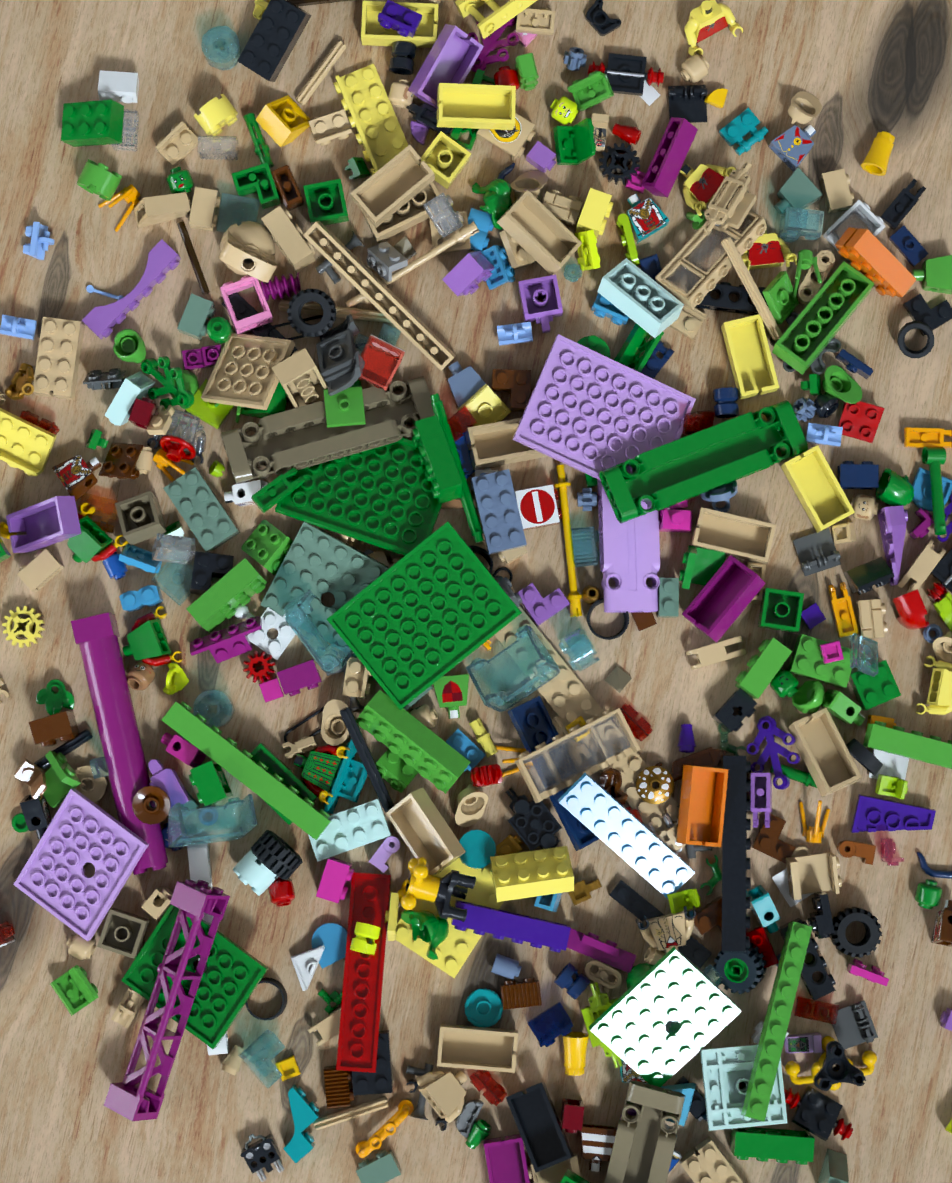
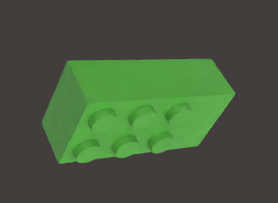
M244 558L186 609L199 625L210 633L225 619L233 617L236 613L235 608L238 605L245 606L250 602L251 597L255 593L258 594L263 591L268 582Z

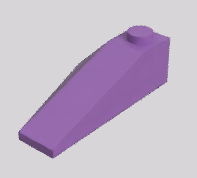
M889 506L878 510L886 563L895 576L890 578V586L897 585L899 581L906 521H908L907 510H904L903 506Z

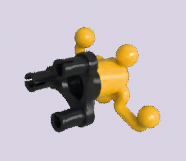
M425 857L411 859L408 862L410 875L402 883L401 889L397 891L402 907L406 910H411L416 906L415 898L435 903L440 918H451L464 922L467 916V909L452 907L449 904L451 896L465 900V893L467 894L468 888H474L476 877L460 874L456 870H451L443 878L428 875Z
M825 1036L822 1038V1049L825 1052L820 1056L819 1062H815L812 1065L810 1076L797 1077V1074L800 1072V1066L796 1061H789L785 1065V1072L790 1076L792 1083L796 1085L814 1083L818 1089L828 1091L829 1089L835 1091L841 1087L842 1082L863 1086L865 1084L863 1081H866L865 1076L872 1074L874 1071L877 1055L871 1050L865 1051L862 1054V1061L867 1067L858 1069L853 1066V1062L845 1057L842 1045L835 1041L833 1037Z

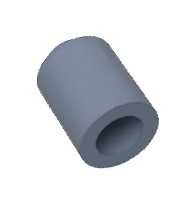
M497 953L491 972L513 980L514 976H519L522 966H519V961Z

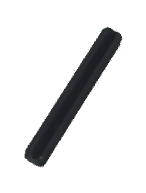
M85 729L76 735L74 739L65 742L53 750V752L57 754L62 753L65 756L90 740L93 736L88 729ZM45 756L34 763L42 769L50 766Z

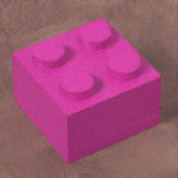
M329 857L316 897L335 903L344 900L348 891V887H345L346 882L351 880L354 869L351 868L352 863Z

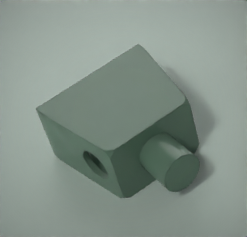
M798 167L778 191L777 196L780 201L774 208L779 214H783L787 209L796 214L818 201L822 193Z

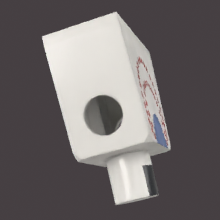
M256 480L232 485L233 491L224 492L225 502H234L239 506L255 505L251 499L252 495L269 483Z

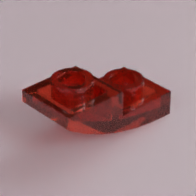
M466 406L448 419L454 441L456 442L461 438L468 427H472L477 423Z
M705 410L685 414L683 434H694L712 427L715 412Z
M798 996L794 1016L836 1025L839 1005Z

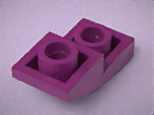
M221 345L181 351L184 370L215 366L221 353Z

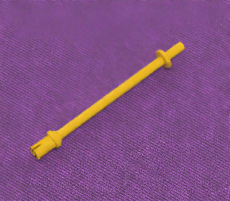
M557 465L558 483L554 484V487L559 488L570 588L567 600L570 603V617L582 616L580 602L582 595L577 591L566 487L571 486V483L566 482L564 465Z

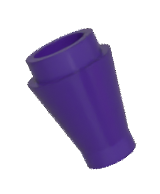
M691 724L681 725L677 745L681 753L695 752L696 743Z

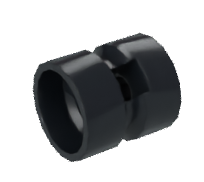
M403 41L393 42L391 50L393 58L390 59L389 71L399 75L413 74L414 61L412 59L416 55V45Z

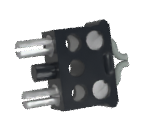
M252 1134L248 1136L249 1140L241 1151V1157H244L252 1174L256 1172L260 1181L264 1182L267 1177L262 1168L265 1167L267 1173L273 1170L271 1163H274L279 1173L284 1170L279 1160L281 1154L272 1139L273 1135L269 1134L264 1137ZM252 1137L254 1139L262 1138L248 1146V1144L252 1141Z

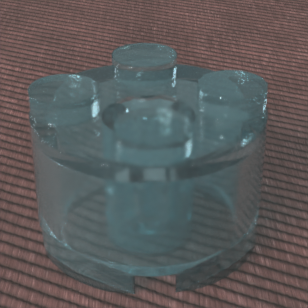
M217 26L211 28L202 36V51L210 66L219 70H228L237 65L242 49L238 36L228 26Z
M581 627L561 638V643H559L564 654L568 653L571 659L568 661L573 670H579L580 672L600 661L599 657H594L597 652L587 635H581L580 632L583 631Z
M219 690L202 692L195 699L193 707L195 715L197 713L201 714L207 719L205 723L210 727L215 725L218 728L227 725L231 721L235 710L229 695ZM211 705L218 706L216 708L217 713H210V711L212 710L210 707Z

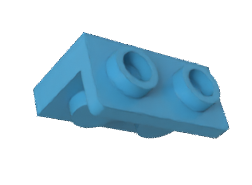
M494 245L481 252L495 267L491 271L492 276L486 280L489 290H493L507 282L515 281V272L511 265H509L505 248Z
M598 293L591 308V311H594L593 314L600 318L608 317L614 324L626 325L629 317Z
M127 544L120 553L119 561L155 574L159 573L163 556Z
M459 729L446 740L447 744L471 762L464 772L467 769L471 771L486 755Z

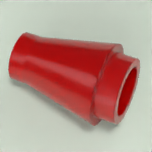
M615 123L612 134L630 145H636L640 139L641 130L638 127Z

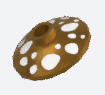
M660 766L645 768L636 779L637 794L649 804L665 802L670 798L674 790L672 775L668 770ZM655 781L659 783L657 789L652 787V783Z

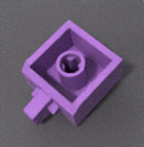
M556 275L518 281L524 321H536V324L541 323L542 333L550 332L549 322L553 321V318L563 315ZM538 296H541L543 302L537 300Z

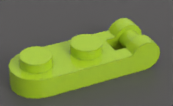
M620 214L616 225L622 230L623 235H620L622 246H626L627 253H625V259L627 258L634 265L639 266V258L629 217L626 214Z

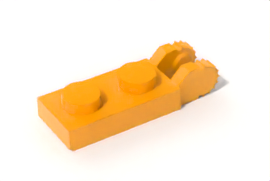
M904 428V447L952 448V442H944V436L952 437V430H944L942 428Z
M845 582L840 583V591L843 598L839 599L836 597L833 584L828 585L839 638L859 634L851 598L848 595Z

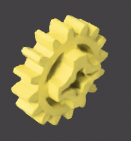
M24 606L23 610L20 607H16L17 612L10 610L11 616L4 617L8 620L7 623H2V626L6 627V630L2 631L3 634H8L6 640H13L12 645L14 646L19 643L20 648H23L24 644L27 647H31V642L37 644L36 638L43 637L40 631H45V628L41 627V624L45 623V621L39 620L41 614H35L36 609L34 608L29 611L27 606ZM28 614L30 617L23 619L20 615ZM22 623L27 624L25 626L26 631L20 630L22 628ZM36 624L35 632H33V626ZM24 635L28 639L20 640L17 637Z

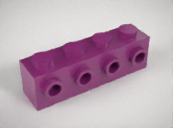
M671 117L641 184L654 196L668 198L698 131L685 118Z

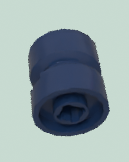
M738 388L714 389L713 399L717 402L714 406V417L730 418L739 416V405L735 403L738 400Z
M568 963L555 978L554 983L561 989L566 988V993L575 1000L586 989L591 980L583 973L578 974V969L571 963Z

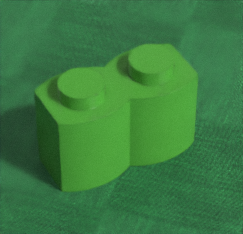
M528 53L517 56L515 58V69L518 73L520 88L525 91L532 90L538 84L537 79L539 78L534 55Z

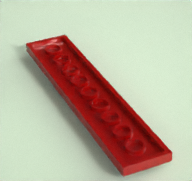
M353 872L336 1070L376 1073L388 922H385L386 910L389 911L391 875ZM356 922L381 928L379 938L375 940L377 944L375 955L350 950L352 938L356 937L354 933Z

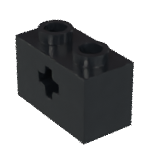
M739 688L712 718L728 733L733 730L737 732L743 725L741 721L746 716L749 718L756 711L754 707L758 703ZM738 708V709H739V711H738V714H739V715H735V716H734V715H733V713H734V710H733V709Z

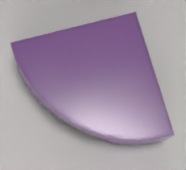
M411 121L412 136L418 143L424 145L429 128L418 122Z

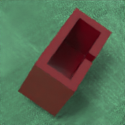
M142 397V400L136 398L128 420L134 426L147 429L152 417L159 414L158 408L151 399Z
M563 1098L561 1113L562 1129L569 1133H577V1130L582 1131L583 1101Z

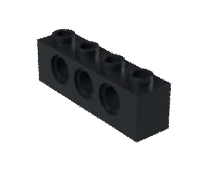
M728 282L716 284L715 288L709 291L703 301L695 307L752 316L759 314L755 305L748 302L749 294L744 285H739V287L731 286V283ZM758 287L762 297L765 300V297L763 295L765 287ZM716 291L719 294V298H711L710 292ZM729 294H736L738 301H731Z
M800 918L791 921L808 925L806 921L802 922ZM789 923L781 926L779 929L783 940H785ZM810 938L806 954L811 953L813 959L810 963L804 962L801 978L811 998L815 1001L836 991L833 986L836 983L831 974L828 975L825 970L827 964L823 956L819 957L816 951L819 947L815 939ZM815 971L821 972V978L818 981H813L812 979Z

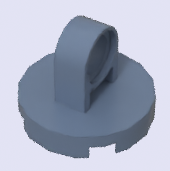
M733 481L700 494V497L705 501L712 502L714 510L726 513L730 509L729 499L738 493L737 482ZM717 502H726L723 508L716 507Z

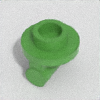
M701 211V216L692 212L686 213V218L693 221L692 228L695 230L701 228L707 221L703 211Z

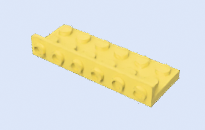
M371 64L342 77L336 75V82L333 84L337 94H342V106L345 111L348 110L350 113L348 120L351 127H355L358 132L355 134L359 145L363 144L365 151H362L366 162L370 161L372 165L370 172L373 175L404 150L408 143L374 64Z
M0 408V459L7 462L10 467L23 470L29 476H38L44 471L57 435Z

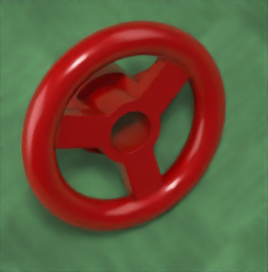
M166 435L160 439V446L167 452L166 457L173 462H180L181 459L191 460L196 456L195 448L188 441L180 437ZM187 448L190 454H186L183 449Z

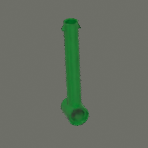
M924 447L921 457L923 464H929L935 535L946 534L941 465L946 461V450L941 447Z

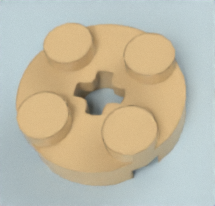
M89 765L75 769L76 776L81 782L75 789L94 803L101 800L108 786V780L104 772L98 767ZM85 780H91V785L93 786L92 789L87 788L85 790L83 788L85 786L83 782Z

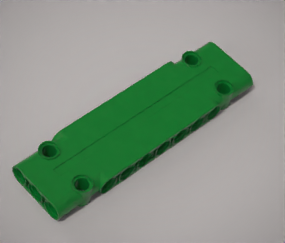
M785 400L639 454L633 459H628L623 463L600 471L599 476L618 522L624 523L769 468L775 463L806 452L808 444L790 402ZM761 414L766 416L767 421L761 418ZM776 449L780 450L782 456L776 453ZM626 466L632 468V474L627 472ZM641 501L647 504V509L642 508Z

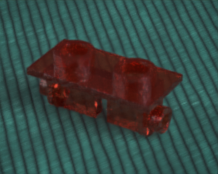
M28 410L21 412L20 417L55 435L60 430L55 422L44 418L40 421L38 420V415Z
M625 703L620 708L634 737L640 741L648 737L653 731L650 728L651 725L643 717L637 721L635 718L639 713L630 704L627 705Z
M477 1070L470 1075V1082L479 1092L483 1088L486 1089L482 1095L491 1105L497 1106L503 1102L507 1093L504 1087L492 1078L489 1071Z

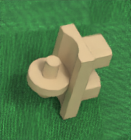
M128 988L111 1020L128 1029L145 998L133 989Z

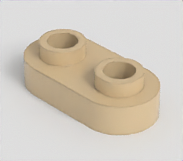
M590 960L585 965L587 977L607 988L615 989L622 982L619 971L598 960ZM592 966L598 967L596 973L591 972ZM610 975L615 976V980L613 982H610L608 980V977Z

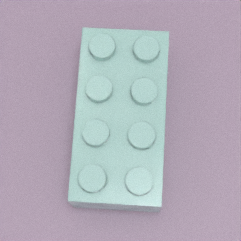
M627 258L602 277L597 291L654 338L678 319L684 306L681 301Z
M378 798L330 815L331 823L317 840L310 835L308 836L318 862L386 838L392 834Z

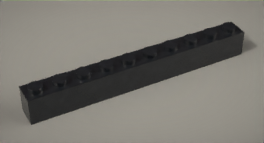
M723 756V769L729 770L722 835V952L747 953V948H750V936H747V928L750 929V917H747V909L751 907V899L747 897V889L751 888V878L747 877V869H751V858H747V850H751V838H747V831H751V819H747V811H751V800L747 799V792H751V780H747V773H751V761H747V756Z

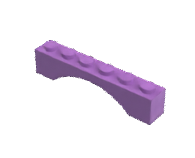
M161 239L148 253L145 272L136 287L124 298L114 303L94 307L82 320L83 323L100 339L103 337L107 338L113 332L112 328L116 324H121L126 319V314L130 310H135L140 304L139 301L143 297L149 296L153 291L152 288L166 278L165 274L170 269L174 270L179 265V260L181 259L179 255Z

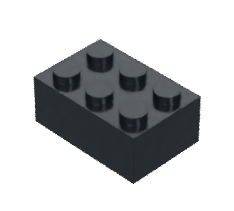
M389 1030L379 1031L376 1073L352 1071L353 1096L393 1093Z

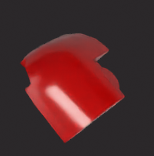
M918 589L892 599L900 616L896 619L902 626L907 629L916 630L930 625L925 620L924 615L928 613Z

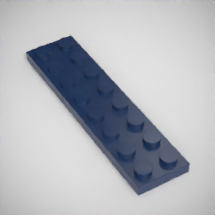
M540 696L507 711L526 751L528 750L529 753L536 751L535 746L546 742V744L553 742L552 738L558 735ZM564 744L548 752L561 779L577 772ZM542 755L531 760L545 788L556 783ZM569 786L549 796L575 850L578 851L600 838L559 803L558 799L571 787Z

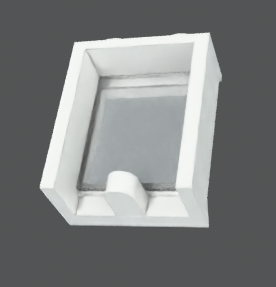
M858 200L825 232L823 237L839 251L835 244L848 227L868 229L876 237L886 226L879 216H875L870 211V207L865 202Z

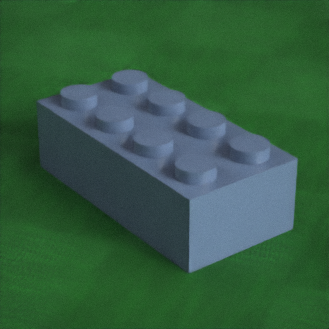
M509 469L471 478L488 555L526 546L527 543Z

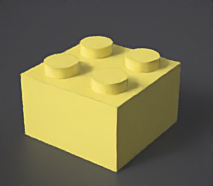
M440 131L422 155L421 162L424 160L435 173V181L448 189L469 161L471 153Z
M590 188L577 223L576 233L594 230L596 238H598V235H603L607 223L605 217L609 218L614 203L611 202L612 195Z

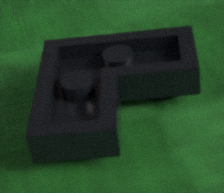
M920 293L903 304L913 321L926 323L932 331L952 319V307L947 300L930 309ZM919 329L922 336H925L926 333L923 330Z

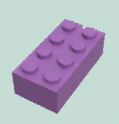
M445 24L408 91L428 105L438 109L437 89L439 83L463 84L484 46L472 37H469L468 34L457 26Z
M55 496L6 516L9 533L27 532V535L10 536L13 553H31L81 534L74 496Z

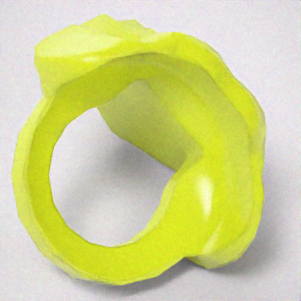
M177 663L168 664L169 671L166 677V686L163 689L168 695L181 691L189 683V679Z

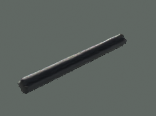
M345 707L340 710V715L384 811L388 812L394 807V803L350 707Z

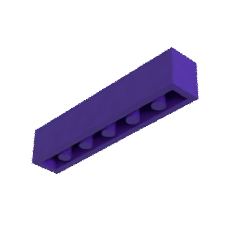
M456 900L455 907L467 909V916L464 922L452 919L451 924L455 925L454 929L466 931V928L473 929V933L485 935V932L493 934L492 937L504 940V937L512 938V942L523 944V941L530 942L532 947L542 948L543 945L550 947V951L559 953L561 950L566 951L571 930L569 925Z

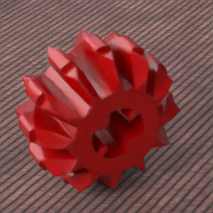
M254 651L255 658L248 654L247 657L251 661L243 662L245 665H249L248 668L243 669V672L250 671L246 678L249 679L254 675V683L257 682L258 677L260 682L264 683L263 676L270 680L271 676L267 673H275V670L270 669V666H275L276 663H269L272 656L269 655L265 658V651H262L260 657L258 651ZM262 662L263 664L261 665L264 666V669L256 672L255 664Z
M498 764L476 767L471 770V782L476 788L500 784L503 781V773Z

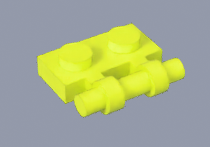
M594 230L574 233L582 242L577 249L579 256L577 261L580 264L581 271L600 268V256L597 252V238Z

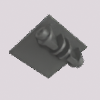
M120 368L110 369L109 372L92 370L87 374L83 384H87L88 389L100 390L102 385L103 389H106V382H108L109 389H112V384L113 388H120L125 380L123 377L126 370L121 371Z
M829 528L792 540L804 576L841 565V556L839 551H836Z
M865 1000L828 1013L838 1042L844 1050L864 1042H873L875 1038H878Z

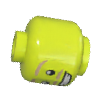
M562 96L559 100L555 98L550 106L552 109L551 117L563 125L571 124L579 112L577 104L566 96Z

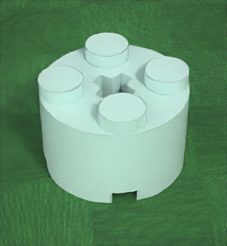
M252 850L233 868V871L239 876L238 878L245 885L249 884L258 896L264 893L278 877L253 854Z

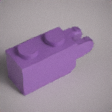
M151 759L148 763V768H150L149 770L153 776L150 777L151 783L149 785L160 787L168 794L171 802L170 812L191 801L176 771L170 768L165 769L158 759Z
M751 773L753 828H758L759 825L758 812H765L764 825L765 828H770L772 773Z

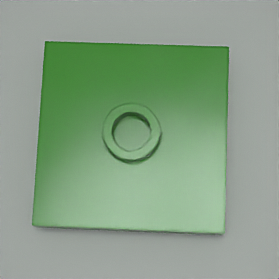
M781 271L763 291L765 300L777 324H782L799 304L797 297L793 298L794 289L786 271Z
M362 386L349 387L332 396L328 394V389L323 390L327 428L366 424Z

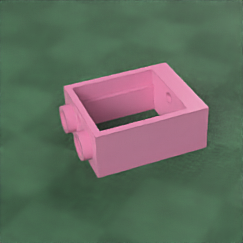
M246 275L240 281L234 283L230 281L223 284V287H220L221 296L236 334L273 322L271 311L258 279ZM254 287L263 312L237 321L228 295Z

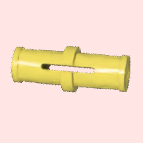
M478 718L469 723L477 737L476 741L481 744L487 758L497 753L498 750L490 738L491 735L487 733L481 719Z

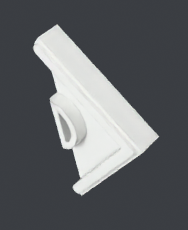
M324 945L291 957L303 991L307 990L325 949Z

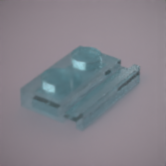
M853 633L850 636V668H858V671L875 677L878 674V642L864 636L858 637L856 633Z

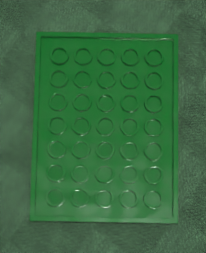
M402 438L388 445L297 470L298 473L288 482L291 484L299 477H303L305 482L278 502L275 512L402 555H407L432 534L443 503L439 504L438 499L433 498L431 492L432 483L427 481L425 464L421 465L419 460V448H415L413 441Z
M447 521L327 620L401 710L522 612L449 521Z

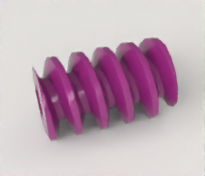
M297 272L296 278L293 277L292 273H289L288 279L282 274L281 280L274 275L273 281L271 279L269 282L261 281V288L266 301L269 300L270 295L273 300H276L277 294H279L281 299H284L285 293L289 298L292 297V292L298 294L301 291L299 272Z

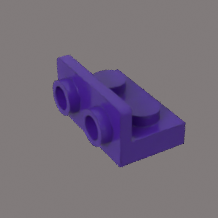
M387 0L382 12L378 14V22L382 27L386 29L392 28L397 30V33L401 36H410L412 38L422 19L421 14L390 0Z

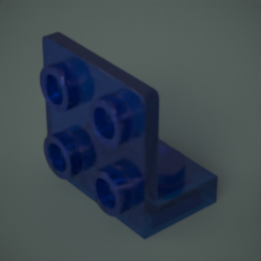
M560 1001L527 1022L536 1036L540 1047L552 1045L556 1041V1037L562 1035V1037L566 1036L572 1031L571 1028L574 1026Z

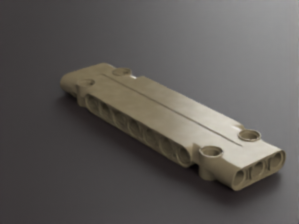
M424 376L407 380L406 382L396 380L389 387L376 385L362 389L366 424L327 428L325 402L323 400L263 417L257 424L247 422L242 428L222 432V441L236 484L255 478L266 479L273 473L281 475L292 468L300 470L399 441L403 436L413 437L412 429H415V421L435 415L431 405V395ZM400 390L402 393L395 394L394 391ZM410 423V424H413L414 426L411 427V428H408V427H406L405 425ZM250 431L255 432L252 436L247 435ZM260 465L266 466L263 470L257 469Z
M631 1080L629 1082L605 1183L667 1182L677 1139L676 1134L685 1100L684 1094L640 1081ZM633 1108L637 1114L631 1116L627 1113V1109ZM668 1118L673 1119L675 1125L668 1126L665 1120Z

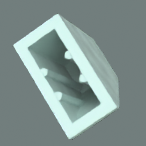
M142 372L125 378L104 416L109 418V421L114 425L121 426L127 423L136 398L142 400V397H146L148 390L154 386L155 381Z

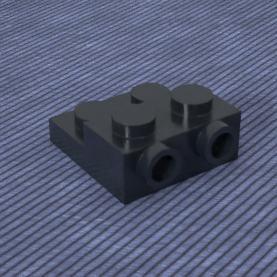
M816 892L812 898V905L814 909H817V912L810 913L808 926L813 927L812 931L818 939L830 937L829 934L835 933L828 894Z

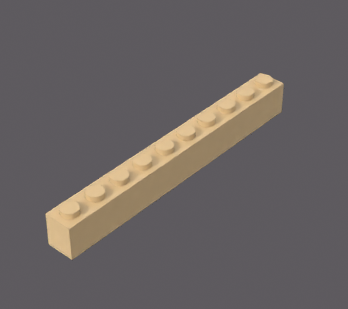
M316 221L303 236L439 370L442 371L452 361L456 354L320 221Z

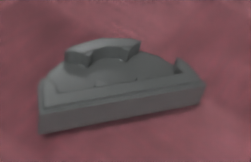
M481 1100L467 1101L463 1105L461 1114L455 1118L456 1128L466 1138L484 1104Z

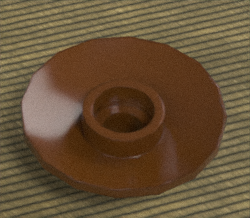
M145 786L138 790L133 797L132 808L140 821L152 825L166 819L170 813L171 802L168 794L160 787ZM150 801H155L156 807H152Z

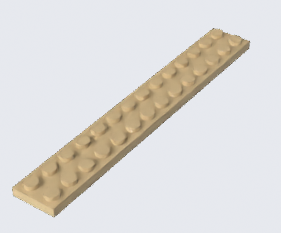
M521 606L518 607L522 613L494 635L555 713L561 720H564L566 725L579 716H582L585 722L594 716L597 719L604 716L602 713L603 709ZM611 720L595 727L609 755L628 746L622 733ZM590 733L579 741V743L585 744L594 762L603 759ZM637 752L601 769L602 772L609 768L619 770L622 776L620 789L628 795L626 802L632 809L639 811L645 825L649 822L652 823L655 832L667 826L662 817L666 813L669 814L672 822L679 817V807H677L679 805L672 796L663 803L649 804L637 794L636 779L639 773L648 767ZM657 781L653 782L652 787L657 789L659 783Z

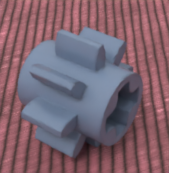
M572 47L569 52L565 51L563 63L567 64L566 67L569 70L579 71L581 66L585 67L587 55L584 54L581 48Z
M803 397L796 400L793 404V410L797 420L806 422L812 419L816 412V407L813 406L815 402L809 398L806 400Z
M582 488V492H577V506L582 507V511H592V506H597V492H592V488Z

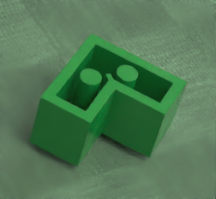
M268 162L232 173L239 197L257 192L263 209L281 204Z

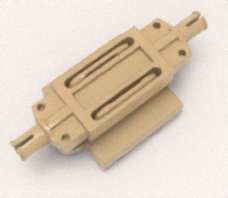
M745 161L740 170H732L729 177L726 176L704 212L705 218L708 220L704 227L705 232L711 233L713 228L718 231H724L728 226L735 229L740 228L757 200L756 195L748 193V184L751 179L747 172L752 166L749 162Z

